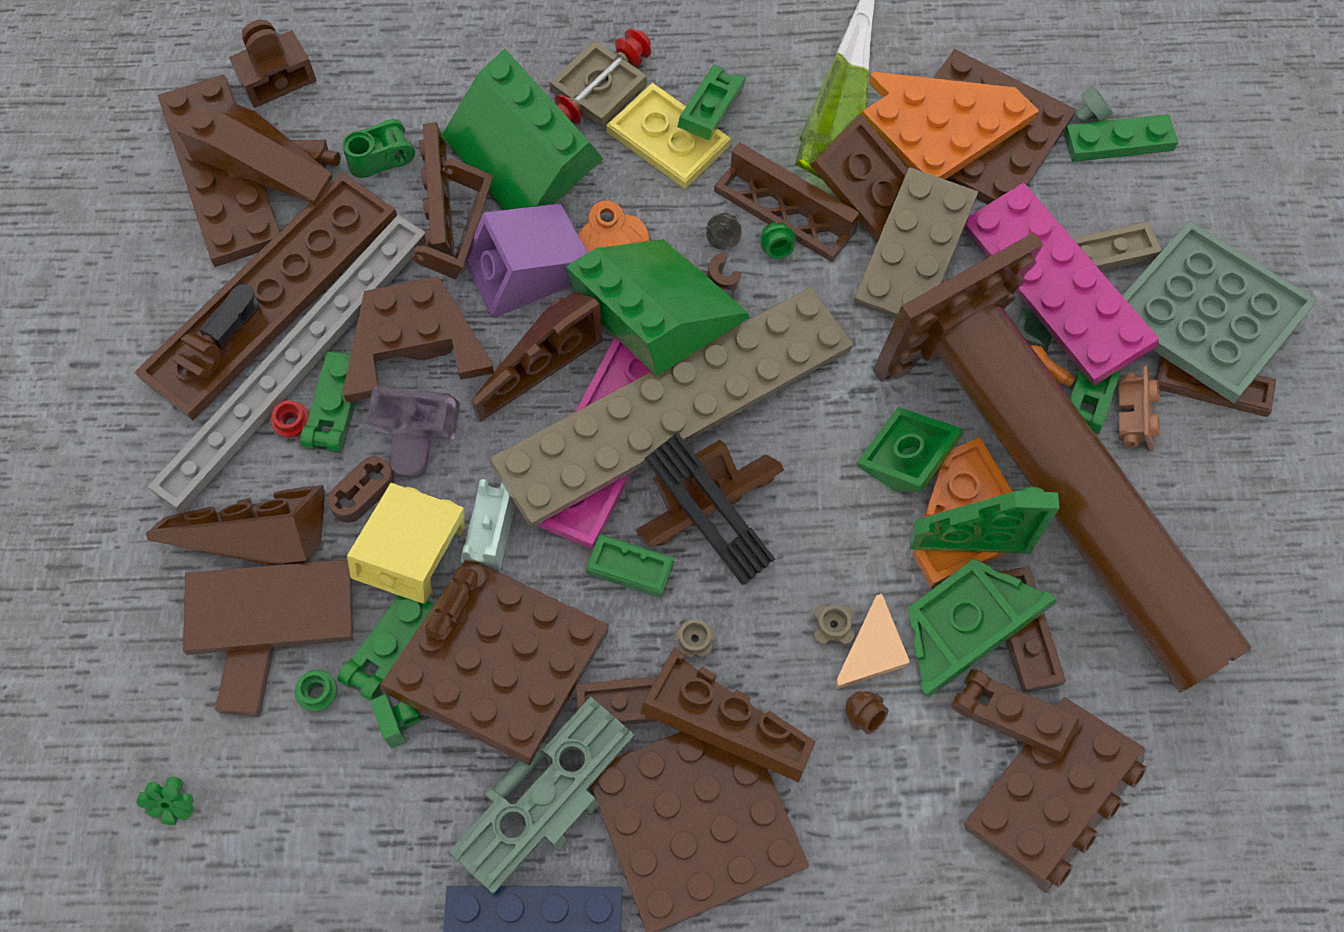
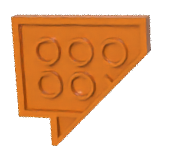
M873 72L870 74L869 84L883 98L864 109L862 116L908 168L911 167L946 180L1036 120L1039 110L1015 87Z

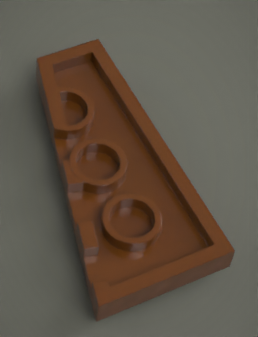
M674 647L643 702L641 714L799 782L816 741L771 711L762 713L752 706L750 697L738 689L732 693L715 681L717 675L703 666L699 670L685 661L686 655Z

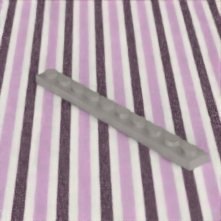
M397 215L148 485L151 492L182 513L272 414L275 406L283 402L327 351L358 319L364 291L386 287L412 259L415 247L424 246L426 243L425 231Z

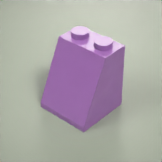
M561 204L484 212L469 247L465 264L491 317H497L571 287L566 266L587 254L588 250L583 246L574 229L572 220L568 218Z

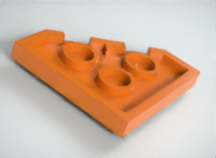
M980 437L953 448L941 464L924 517L1013 492ZM913 550L912 553L931 588L938 586L972 559L986 564L1009 554Z

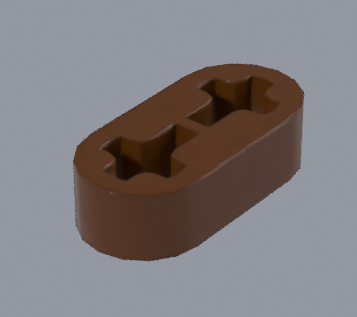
M368 457L331 490L327 500L328 506L335 518L341 522L350 523L357 521L382 498L390 483L394 484L395 478L390 464L382 457ZM371 471L377 474L381 472L383 478L380 481L374 478L370 480L368 474ZM344 497L347 500L353 499L355 505L352 508L342 507L340 500Z

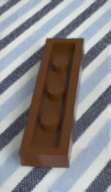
M437 122L423 124L424 139L419 140L420 154L426 164V168L421 169V179L424 189L428 192V198L423 199V209L426 219L430 221V228L425 229V239L427 247L455 257L449 179L441 172L447 160L446 142Z

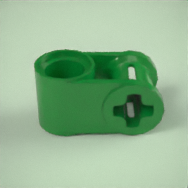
M397 119L385 120L378 125L347 134L343 139L342 146L349 172L355 177L367 178L394 167L404 166L412 161L416 151L404 136L405 128L402 122Z

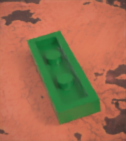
M1169 114L1067 125L1064 131L1072 162L1174 151L1178 144Z

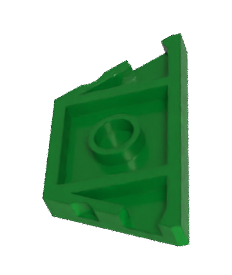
M972 559L908 607L910 623L915 637L916 658L919 660L922 691L928 698L1054 606L1057 603L1054 596L1046 591H1039L1022 583L1020 579L1006 573L997 572L991 566Z

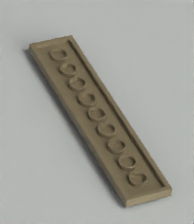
M809 287L732 328L660 375L656 376L650 372L490 457V465L529 527L533 528L648 464L644 458L674 434L679 433L685 442L695 438L848 353L853 347V343L814 289Z

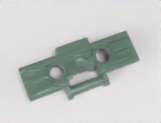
M590 697L548 744L543 742L530 766L518 760L493 789L488 787L483 792L485 797L493 804L450 849L449 853L494 894L544 837L557 851L565 845L567 840L563 834L584 811L591 815L599 805L596 798L587 789L635 735ZM570 749L579 750L585 756L584 765L575 772L566 771L561 767V757ZM543 758L548 760L551 765L532 784L516 804H510L506 800L507 797ZM507 817L510 820L521 818L526 821V827L520 836L509 838L503 835L501 831L502 821Z

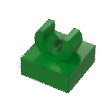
M386 694L370 700L383 739L392 749L406 743L402 728L412 726L421 721L417 709L403 702L394 706Z

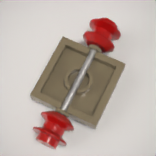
M626 30L625 39L618 38L615 41L617 54L594 40L549 82L550 91L557 95L554 98L555 104L573 124L581 122V112L603 127L647 85V75L638 70L637 67L642 63L641 57L648 58L651 56V42L648 36L640 30Z

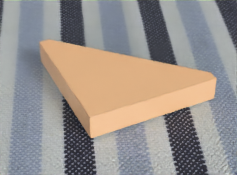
M882 594L876 595L836 680L835 685L837 689L907 667L910 663Z

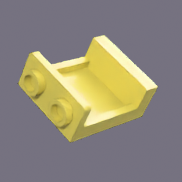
M390 483L347 555L350 578L425 604L432 592L431 577L454 535H462L465 529L464 507L458 506L447 499L440 500L423 494L412 487H402Z

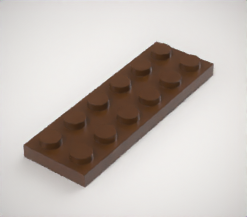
M225 74L157 95L214 267L259 253L280 232L264 185L191 158L178 133L197 104L223 100L235 104Z

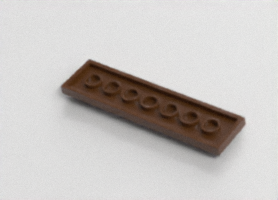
M342 172L326 187L316 205L310 203L147 359L135 371V374L142 382L193 421L381 234L397 216L395 208ZM240 284H247L253 288L255 298L259 303V309L242 324L241 328L220 349L219 365L210 377L206 379L201 378L171 360L176 354H182L189 348L188 345L182 343V337L189 333H196L202 337L199 329L223 304L233 288Z

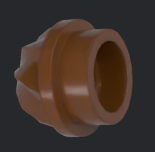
M870 691L855 692L853 695H850L845 705V714L850 721V725L855 730H862L866 734L876 731L883 724L889 712L888 708L883 704V698Z

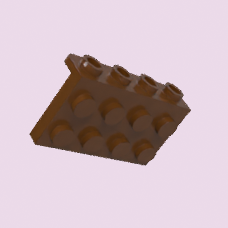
M1063 697L1056 707L1079 716V725L1062 758L1059 759L1026 744L964 822L965 830L1037 881L1038 888L1045 893L1049 891L1053 884L1060 887L1065 882L1073 868V865L1070 864L1071 860L1078 851L1084 854L1089 850L1098 835L1095 828L1103 818L1108 821L1113 818L1123 800L1120 798V795L1128 785L1134 788L1140 782L1147 769V766L1143 765L1145 752L1143 746L1066 697Z

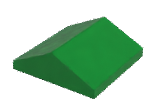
M897 407L859 458L857 465L858 468L894 491H923L964 432L962 428Z

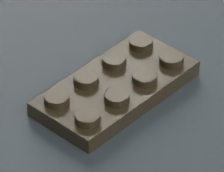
M909 167L857 290L854 302L896 318L902 305L940 285L971 213L978 191Z

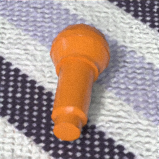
M1030 345L1055 380L1061 385L1065 384L1070 387L1075 377L1068 370L1049 359L1043 347Z

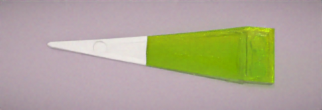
M859 0L800 136L801 144L795 165L820 178L819 175L809 164L853 118L860 114L862 115V111L868 107L869 56L875 0Z

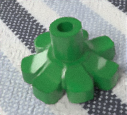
M169 777L164 787L156 782L148 783L145 792H140L136 802L137 806L145 809L144 813L148 816L158 818L162 815V824L175 825L178 818L186 820L191 817L194 809L192 807L194 799L190 794L180 793L183 787V781L180 778Z

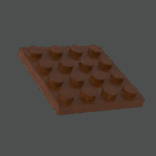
M956 49L952 51L933 77L935 79L1015 87L1039 110L1036 120L946 179L947 181L978 191L976 199L987 205L1023 182L1028 187L1076 112L1075 108Z
M465 560L461 566L474 569L478 573V582L473 591L467 594L469 598L456 622L450 625L452 629L444 641H438L426 635L425 625L430 616L436 613L434 609L441 599L442 593L380 684L381 691L530 766L576 688V684L579 683L606 637L609 624L478 562Z
M682 731L615 758L590 786L594 797L599 803L600 813L646 932L662 931L809 868L808 861L768 769Z

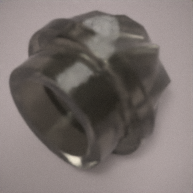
M727 212L716 214L707 223V240L717 249L724 250L733 247L741 239V224L738 223L734 215H729Z

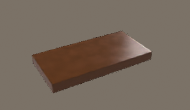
M348 559L185 573L183 652L186 655L353 641L352 579L350 578Z

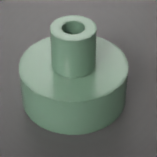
M1093 85L1081 94L1086 104L1077 110L1076 114L1084 123L1094 115L1100 121H1104L1114 113Z

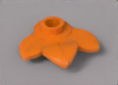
M609 200L599 201L592 206L588 217L589 222L578 234L588 253L599 247L650 241L648 230L644 223L636 216L624 214L622 208L617 203ZM608 212L613 216V220L604 222L600 215Z

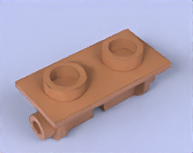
M1143 366V377H1138L1135 373H1126L1118 383L1120 409L1134 408L1133 412L1119 413V439L1123 441V446L1128 448L1137 447L1139 442H1147L1149 451H1154L1153 437H1160L1159 414H1153V403L1160 400L1159 383L1157 379L1151 380L1148 366Z

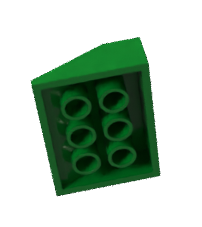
M503 49L477 74L442 134L445 141L465 164L493 175L488 191L504 210L554 205L603 160L586 137L506 49Z
M664 239L595 248L566 266L573 292L596 299L600 306L601 323L656 376L749 318L748 311Z

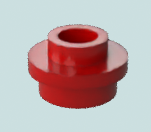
M290 400L283 401L273 409L270 423L275 433L279 436L294 438L301 435L303 427L307 424L309 413L301 403ZM289 418H297L295 422L285 425Z

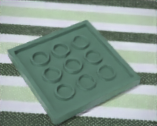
M1191 221L1187 222L1122 295L1159 338V344L1152 349L1153 351L1234 404L1317 302V299Z

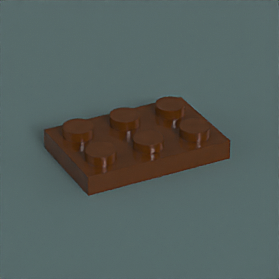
M860 114L853 118L809 165L841 202L860 212L859 223L878 243L908 169Z

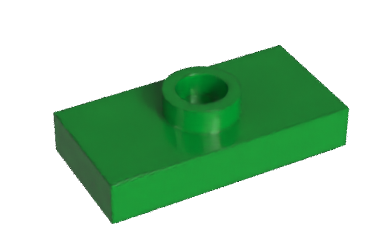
M599 534L586 567V574L662 598L675 563V558Z

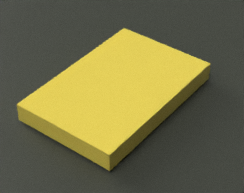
M651 83L606 125L608 134L684 189L731 146V138L719 129H716L710 140H706L678 128L679 116L686 106L654 83Z

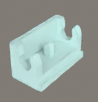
M482 479L479 482L478 493L461 554V565L465 560L478 562L492 570L500 571L516 506L502 482L500 489L490 487L486 479Z

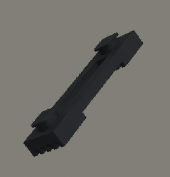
M679 433L674 434L644 458L742 585L747 584L750 579H753L769 563L776 560L752 528H749L705 471L700 460ZM689 474L692 475L738 535L729 544H727L680 483Z

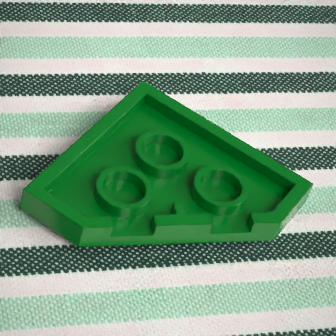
M1028 487L917 519L909 534L910 550L1031 554L1059 510L1058 493L1044 492L1041 488Z

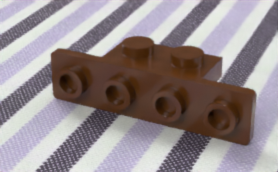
M720 440L695 454L702 463V467L732 505L737 503L743 494L755 487L768 485L774 480V476L784 471L781 462L769 455H763L737 470L726 444ZM691 474L680 482L707 518L709 514L718 510ZM655 476L653 480L668 511L636 529L638 537L650 547L667 544L674 539L675 534L689 526H696L658 476Z

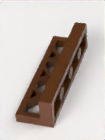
M741 142L731 152V167L714 185V192L770 225L771 222H783L794 230L797 242L830 262L834 261L856 233L860 212ZM737 176L749 184L750 190L735 191L728 187V185ZM771 196L778 201L779 207L765 209L758 204L757 198ZM801 214L807 218L808 225L795 227L788 223L787 215ZM831 232L838 236L839 239L830 248L818 241L817 233Z

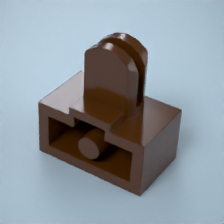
M256 20L247 24L242 30V39L246 49L229 57L238 81L253 108L317 81L310 60L293 30L278 36L273 25L267 20Z

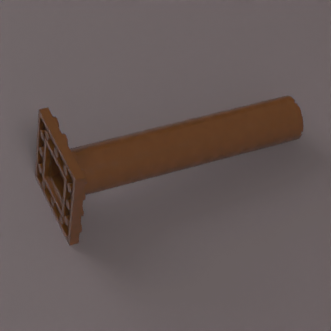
M1033 232L902 305L873 368V372L880 382L891 376L898 379L912 370L913 364L923 358L926 362L938 356L941 358L1031 486L1041 488L1044 492L1058 493L1059 510L1054 518L1175 688L1181 693L1229 664V660H1236L1249 651L1252 646L1004 309L1015 299L1013 295L1015 291L1025 283L1024 276L1036 265L1035 258L1044 245Z

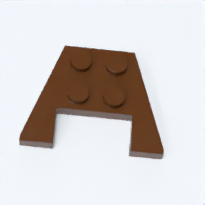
M439 277L364 291L343 388V395L347 403L381 396L376 361L453 346L460 380L494 373L492 361Z

